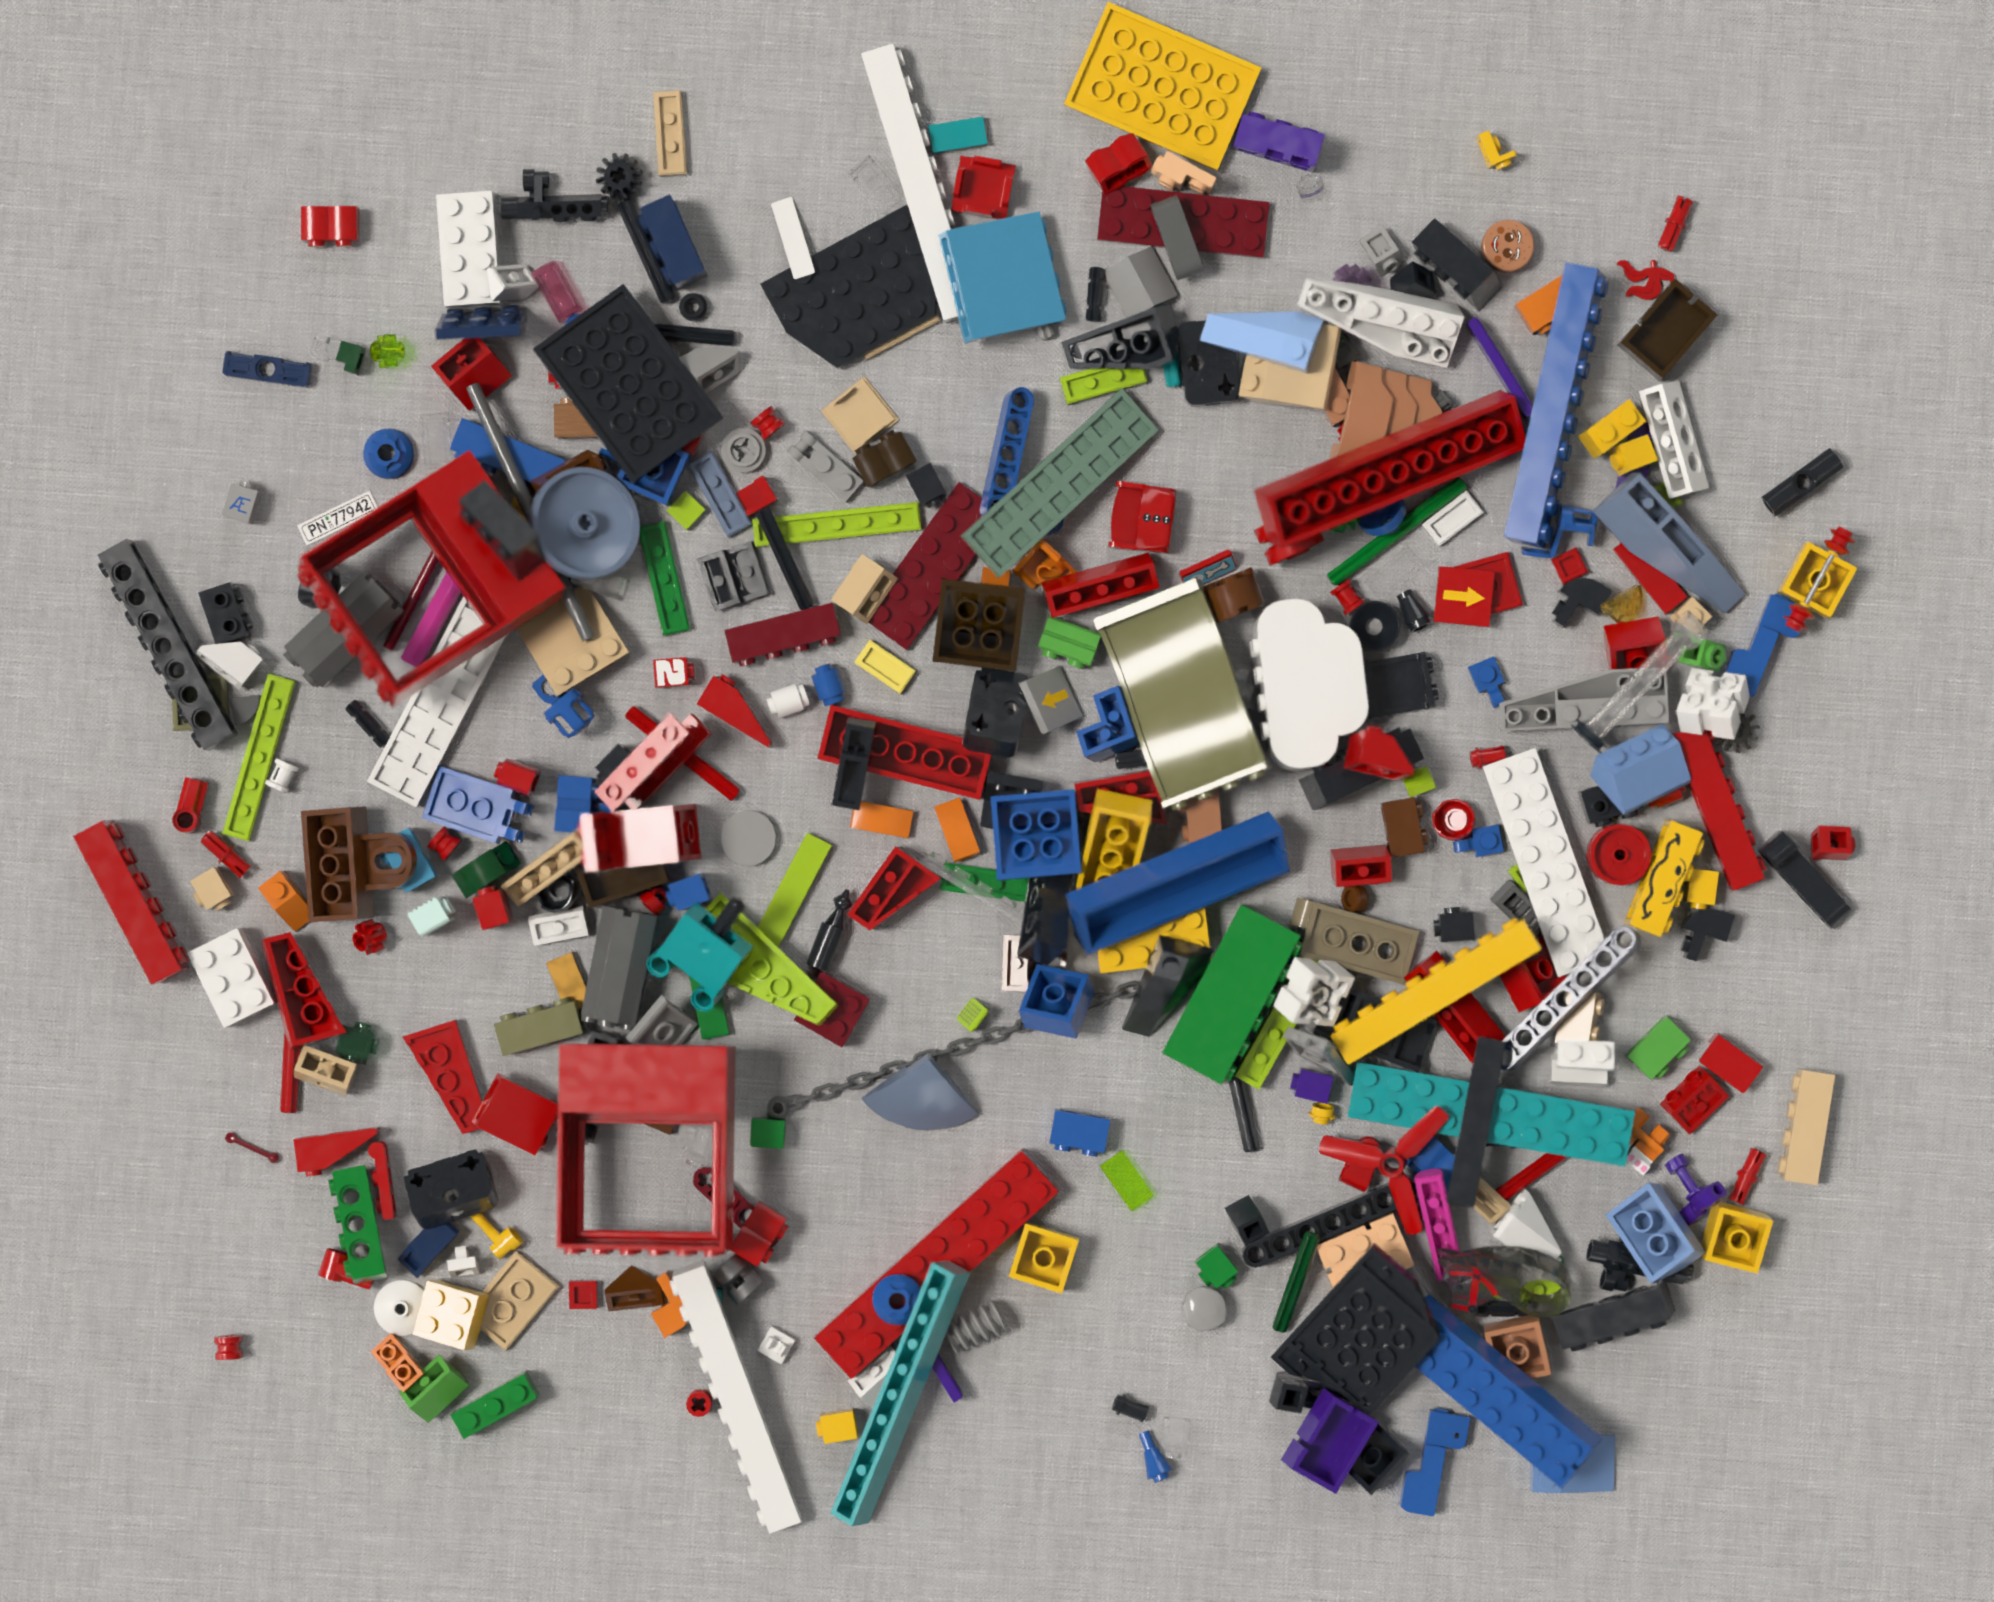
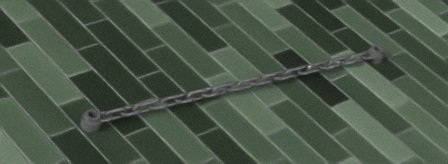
M1130 981L1121 984L1116 988V992L1108 995L1103 992L1094 993L1092 998L1102 996L1099 1000L1103 1002L1090 1006L1088 1011L1105 1006L1108 999L1114 997L1127 999L1135 996L1140 983L1138 981ZM1135 985L1133 986V989L1136 990L1135 992L1122 995L1124 994V990H1121L1122 988ZM1020 1018L1013 1027L1004 1029L1001 1026H996L983 1031L980 1038L974 1040L968 1038L957 1039L947 1045V1049L937 1052L934 1049H928L915 1054L912 1061L906 1063L898 1060L882 1065L879 1072L870 1075L867 1072L853 1074L847 1077L843 1084L835 1086L832 1083L818 1086L812 1090L811 1095L805 1097L796 1094L785 1098L776 1096L768 1103V1113L773 1118L782 1119L789 1112L801 1108L805 1101L813 1099L821 1102L833 1098L837 1090L846 1087L849 1090L866 1087L871 1079L879 1076L888 1079L896 1072L885 1075L887 1070L884 1069L897 1064L896 1069L898 1070L904 1066L909 1067L920 1059L918 1057L927 1053H933L931 1057L937 1062L938 1056L947 1053L951 1056H958L969 1052L974 1044L982 1042L986 1045H991L1004 1040L1007 1033L1017 1031L1022 1034L1033 1029H1021L1023 1025L1019 1024L1022 1022ZM1000 1030L998 1035H1002L1001 1037L987 1041L989 1036H985L986 1034ZM966 1042L964 1043V1046L967 1047L966 1049L953 1052L955 1051V1048L952 1047L953 1045ZM865 1076L862 1078L863 1081H866L865 1083L852 1086L854 1082L850 1080ZM831 1087L828 1090L832 1092L831 1094L818 1098L820 1093H816L817 1091ZM796 1099L795 1103L798 1105L790 1107L788 1101ZM781 1103L784 1107L783 1112L776 1113L773 1110L774 1104Z

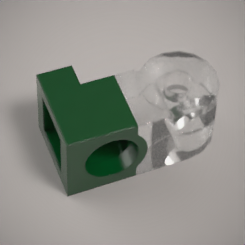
M322 335L312 339L309 348L313 357L325 362L334 360L344 363V371L354 375L359 374L366 351L362 346Z

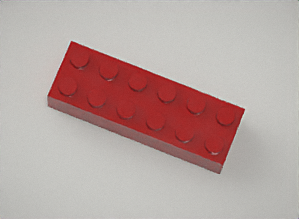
M830 705L817 759L839 764L848 717L875 721L876 725L867 772L978 800L981 799L991 759L990 754L967 750L962 744V737Z
M102 820L74 835L75 842L150 984L161 983L190 968L187 963L190 961L187 951L183 946L179 947L174 939L177 936L175 928L170 921L166 922L161 914L164 908L158 897L153 898L148 889L151 887L148 877L144 872L140 873L135 865L138 862L136 854L131 847L127 849L122 840L125 838V834L118 823L114 824L112 820Z

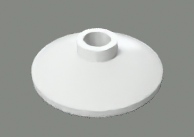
M397 1280L385 1285L377 1294L374 1302V1314L379 1325L385 1331L394 1335L406 1336L413 1334L424 1290L419 1285L407 1280ZM403 1304L406 1308L405 1313H397L396 1305Z

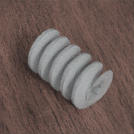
M992 1301L988 1302V1311L980 1305L978 1306L979 1315H976L972 1310H968V1320L961 1314L958 1315V1324L951 1320L946 1334L956 1354L960 1352L959 1344L966 1350L970 1348V1339L976 1345H979L980 1335L988 1341L990 1340V1331L996 1336L1000 1335V1326L1007 1331L1000 1312Z

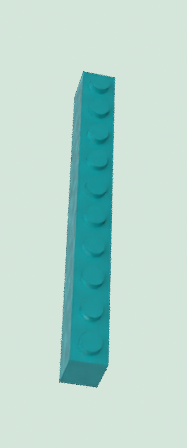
M949 1260L931 1263L830 1514L850 1526L868 1524L970 1276V1272Z

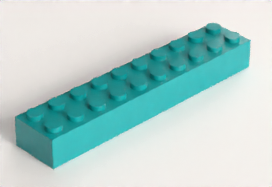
M1357 1062L1348 1117L1412 1128L1434 1106H1440L1449 1114V1118L1436 1133L1459 1137L1469 1082ZM1497 1087L1487 1142L1625 1167L1635 1111Z

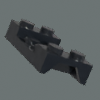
M1350 988L1347 997H1341L1338 1003L1342 1008L1334 1025L1346 1018L1349 1022L1359 1017L1357 1014L1359 1010L1369 1004H1372L1374 1008L1383 1002L1382 999ZM1427 1017L1367 1054L1419 1072L1429 1038L1438 1020ZM1315 1024L1312 1033L1333 1041L1330 1036L1335 1030L1333 1026Z

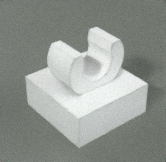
M466 1246L455 1247L456 1259L447 1260L448 1272L451 1277L458 1278L480 1274L479 1263L475 1256L469 1257V1250Z
M771 1326L757 1351L782 1364L796 1339Z

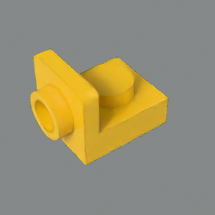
M1488 130L1476 137L1488 169L1495 166L1497 170L1512 165L1511 160L1517 156L1515 150L1499 156L1498 152L1501 151V146L1496 135L1491 136Z

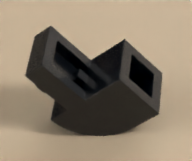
M1578 578L1567 582L1557 591L1566 597V600L1562 601L1560 599L1551 614L1555 617L1552 622L1560 627H1564L1577 605L1593 615H1598L1612 590L1589 578Z
M1711 908L1699 909L1689 914L1681 925V928L1691 931L1690 936L1685 935L1680 950L1684 952L1683 958L1697 962L1705 936L1727 942L1735 915Z
M1286 1371L1278 1372L1275 1376L1269 1403L1277 1410L1302 1413L1303 1407L1311 1409L1318 1396L1312 1395L1308 1388L1315 1387L1322 1390L1323 1383L1305 1377H1298Z

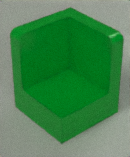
M753 1117L751 1119L750 1146L783 1149L785 1146L786 1119Z

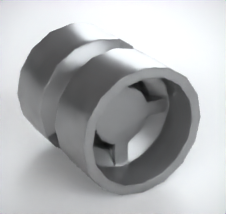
M734 1254L711 1277L720 1288H727L726 1294L738 1305L763 1280L753 1269L747 1270V1262L739 1255ZM741 1275L744 1281L737 1286L733 1280Z

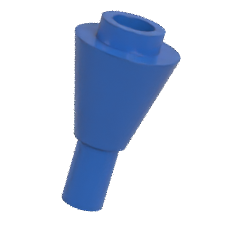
M1149 1430L1140 1433L1139 1437L1145 1450L1147 1480L1153 1478L1154 1483L1169 1478L1168 1472L1173 1469L1159 1449L1155 1447Z

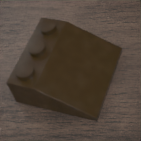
M942 578L932 662L1016 671L1026 588Z

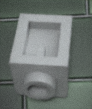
M1384 226L1359 240L1379 276L1394 272L1404 263L1399 249Z

